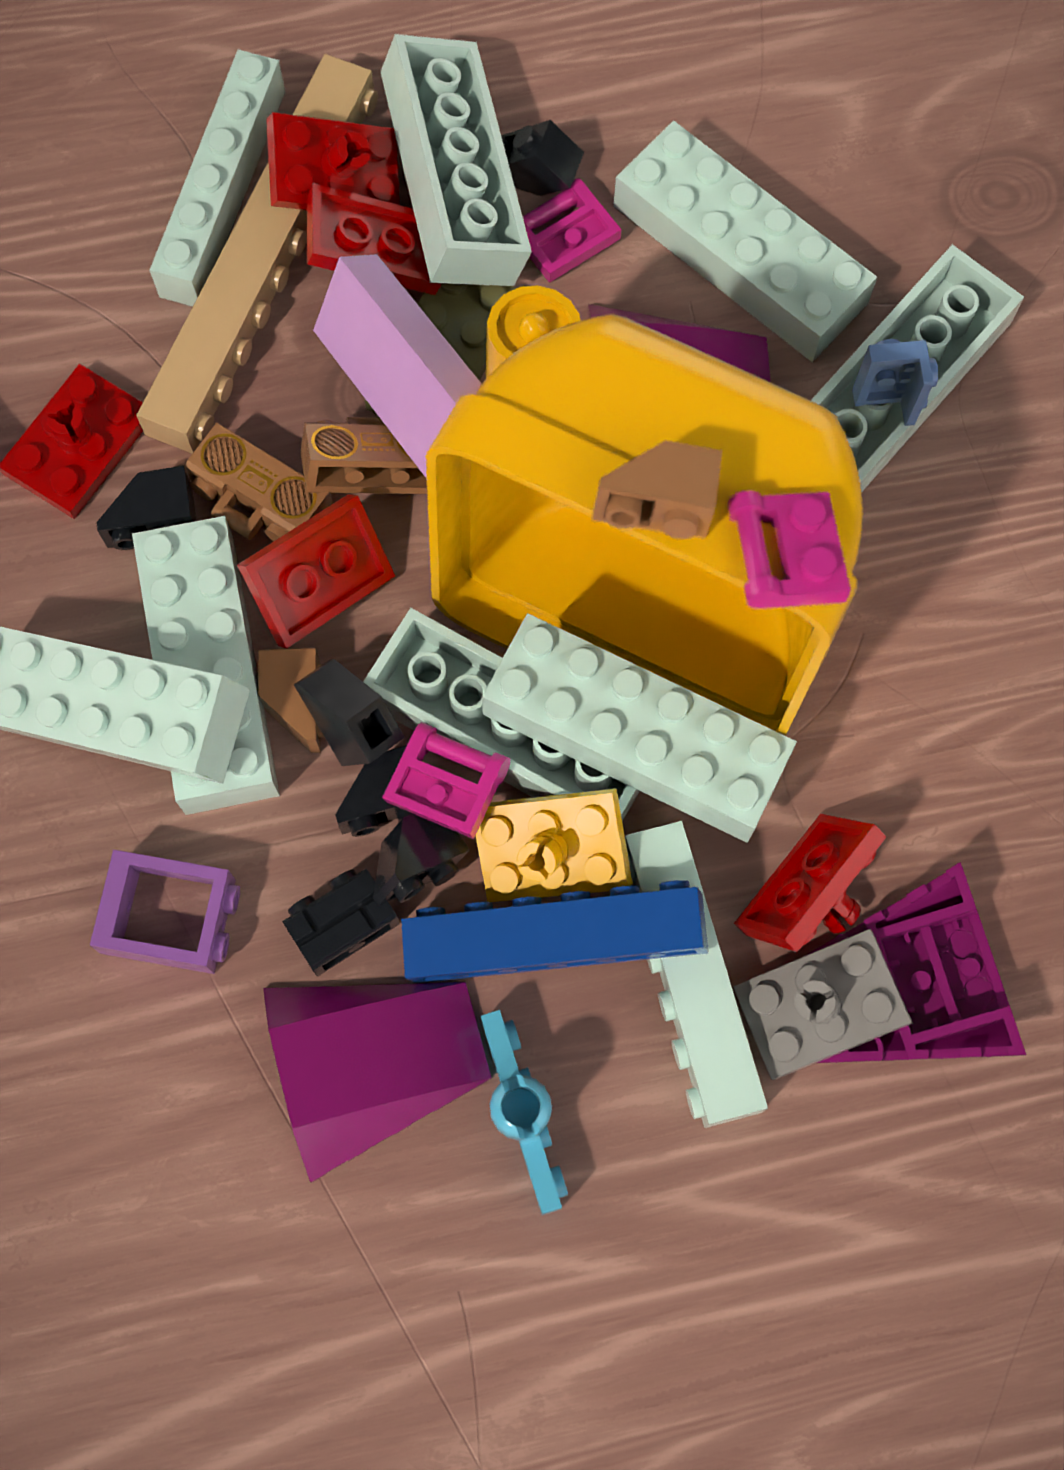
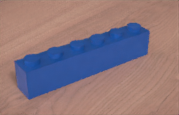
M676 880L660 883V891L640 893L638 886H621L611 888L610 896L591 898L590 892L576 891L561 894V902L542 903L541 897H521L513 899L512 907L494 909L492 902H475L465 904L464 912L446 914L445 908L442 907L416 910V917L401 919L405 979L415 983L707 954L709 952L703 894L698 887H690L689 881Z

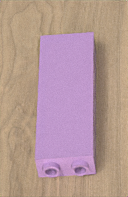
M377 254L339 257L313 331L427 479L426 454L459 397L468 394L475 395L482 383Z

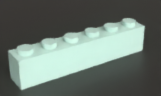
M237 50L150 267V273L160 298L193 307L229 238L267 140L266 118L272 112H278L285 94L280 63L277 59Z
M678 821L626 835L625 841L631 877L634 886L640 888V893L660 891L659 884L663 882L685 880L689 881L690 887H698L703 894L709 953L647 960L651 973H660L665 990L658 992L661 1011L665 1021H674L679 1038L672 1040L676 1063L679 1070L687 1068L693 1088L686 1089V1097L693 1119L702 1118L704 1128L762 1113L768 1109L683 822Z

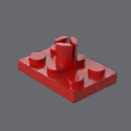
M272 112L266 118L272 207L307 210V194L312 183L400 205L397 142L394 128Z
M312 183L307 194V265L335 271L339 257L377 254L404 288L436 295L442 283L430 282L412 208Z
M79 363L0 462V471L12 481L75 520L143 432L136 416L143 402Z
M353 494L344 496L237 565L277 645L286 649L395 577L359 496Z
M820 814L734 924L746 936L794 952H798L803 945L807 944L815 936L817 926L821 921L824 922V925L832 933L845 931V925L840 921L839 917L842 916L852 926L857 921L861 912L860 905L846 893L847 888L859 872L874 860L876 850L886 839V836L875 824Z

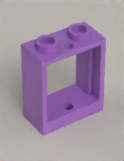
M113 849L90 946L100 954L215 974L217 962L223 963L227 956L230 936L229 933H224L228 914L234 915L236 913L240 898V886L235 885L236 879L227 869ZM140 872L212 885L197 952L124 939Z

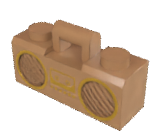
M346 417V423H335L330 420H321L316 423L304 422L301 460L306 493L330 491V493L427 494L426 477L380 418Z
M217 422L189 457L185 465L191 480L190 487L199 496L210 502L215 498L219 500L213 507L211 516L213 518L225 516L229 528L249 540L253 539L264 525L266 535L272 541H275L333 504L330 491L306 493L305 480L302 474ZM236 504L252 514L251 517H246L235 510L233 506Z

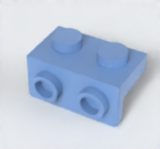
M886 339L877 342L875 345H869L852 389L855 406L901 402L904 425H915L921 410L927 407L928 395L932 387H936L938 382L937 362L935 358H929L926 340L900 342L897 339Z

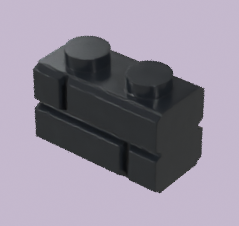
M354 869L340 874L329 884L332 888L331 891L315 900L313 895L297 901L288 909L290 917L282 921L317 977L400 925L398 917L389 902L378 906L374 901L375 881L367 869L358 874Z

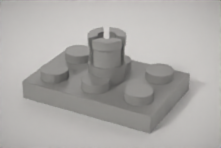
M871 929L733 986L771 1080H776L913 1024Z

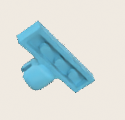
M500 1010L482 1015V1025L500 1080V1084L494 1090L490 1101L491 1119L497 1130L505 1137L519 1141L541 1214L546 1215L561 1210L562 1205L559 1198L568 1195L559 1165L550 1168L544 1148L552 1146L547 1128L552 1112L551 1097L545 1086L531 1077L528 1068L518 1069L513 1051L522 1047L514 1021L504 1022Z

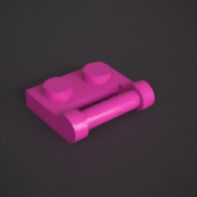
M579 178L573 180L571 188L565 189V191L522 216L532 251L529 258L549 283L621 239V228ZM572 206L579 208L535 235L532 232Z
M742 491L728 499L727 505L731 521H737L749 580L744 585L747 605L752 608L762 609L846 603L851 593V588L829 492L761 496L755 491ZM760 521L764 523L772 522V527L776 529L784 580H778L771 575Z
M421 722L415 728L382 798L387 803L474 839L498 786L503 782L508 773L511 760L509 757L497 752L491 756L437 734L435 727ZM430 751L479 771L482 775L478 784H475L422 762L425 754Z

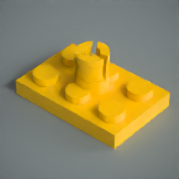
M617 788L491 802L475 835L487 902L509 901L521 897L561 896L563 893L576 891L604 892L610 891L611 888L631 886L633 884Z

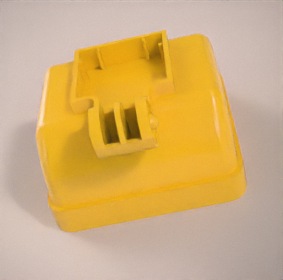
M539 285L518 287L503 294L492 306L487 321L486 380L475 395L468 394L459 397L426 454L431 596L434 605L456 624L506 649L509 648L526 614L529 613L786 736L857 591V580L852 574V570L856 563L862 537L863 506L861 484L854 455L836 415L819 404L626 317L607 314L581 321L580 314L571 300L554 289ZM663 441L722 450L716 506L706 538L693 536L687 539H678L661 531L635 527L621 529L606 522L592 520L600 478ZM742 491H755L761 496L829 492L851 588V593L846 603L762 609L752 608L747 605L744 585L749 580L737 521H731L727 505L728 499ZM760 521L771 575L778 580H784L776 529L772 527V522L764 523Z

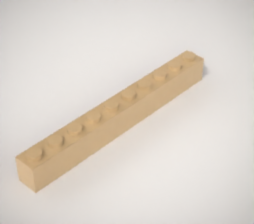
M324 54L293 115L362 124L365 116L370 117L373 114L378 99V92L374 90L372 70ZM269 161L136 415L146 436L192 454L200 441H203L214 425L213 416L219 404H224L228 400L233 388V376L238 366H244L248 361L252 350V339L257 329H263L266 325L271 311L270 303L276 291L280 293L285 288L289 277V266L294 256L302 254L307 242V210L271 206Z

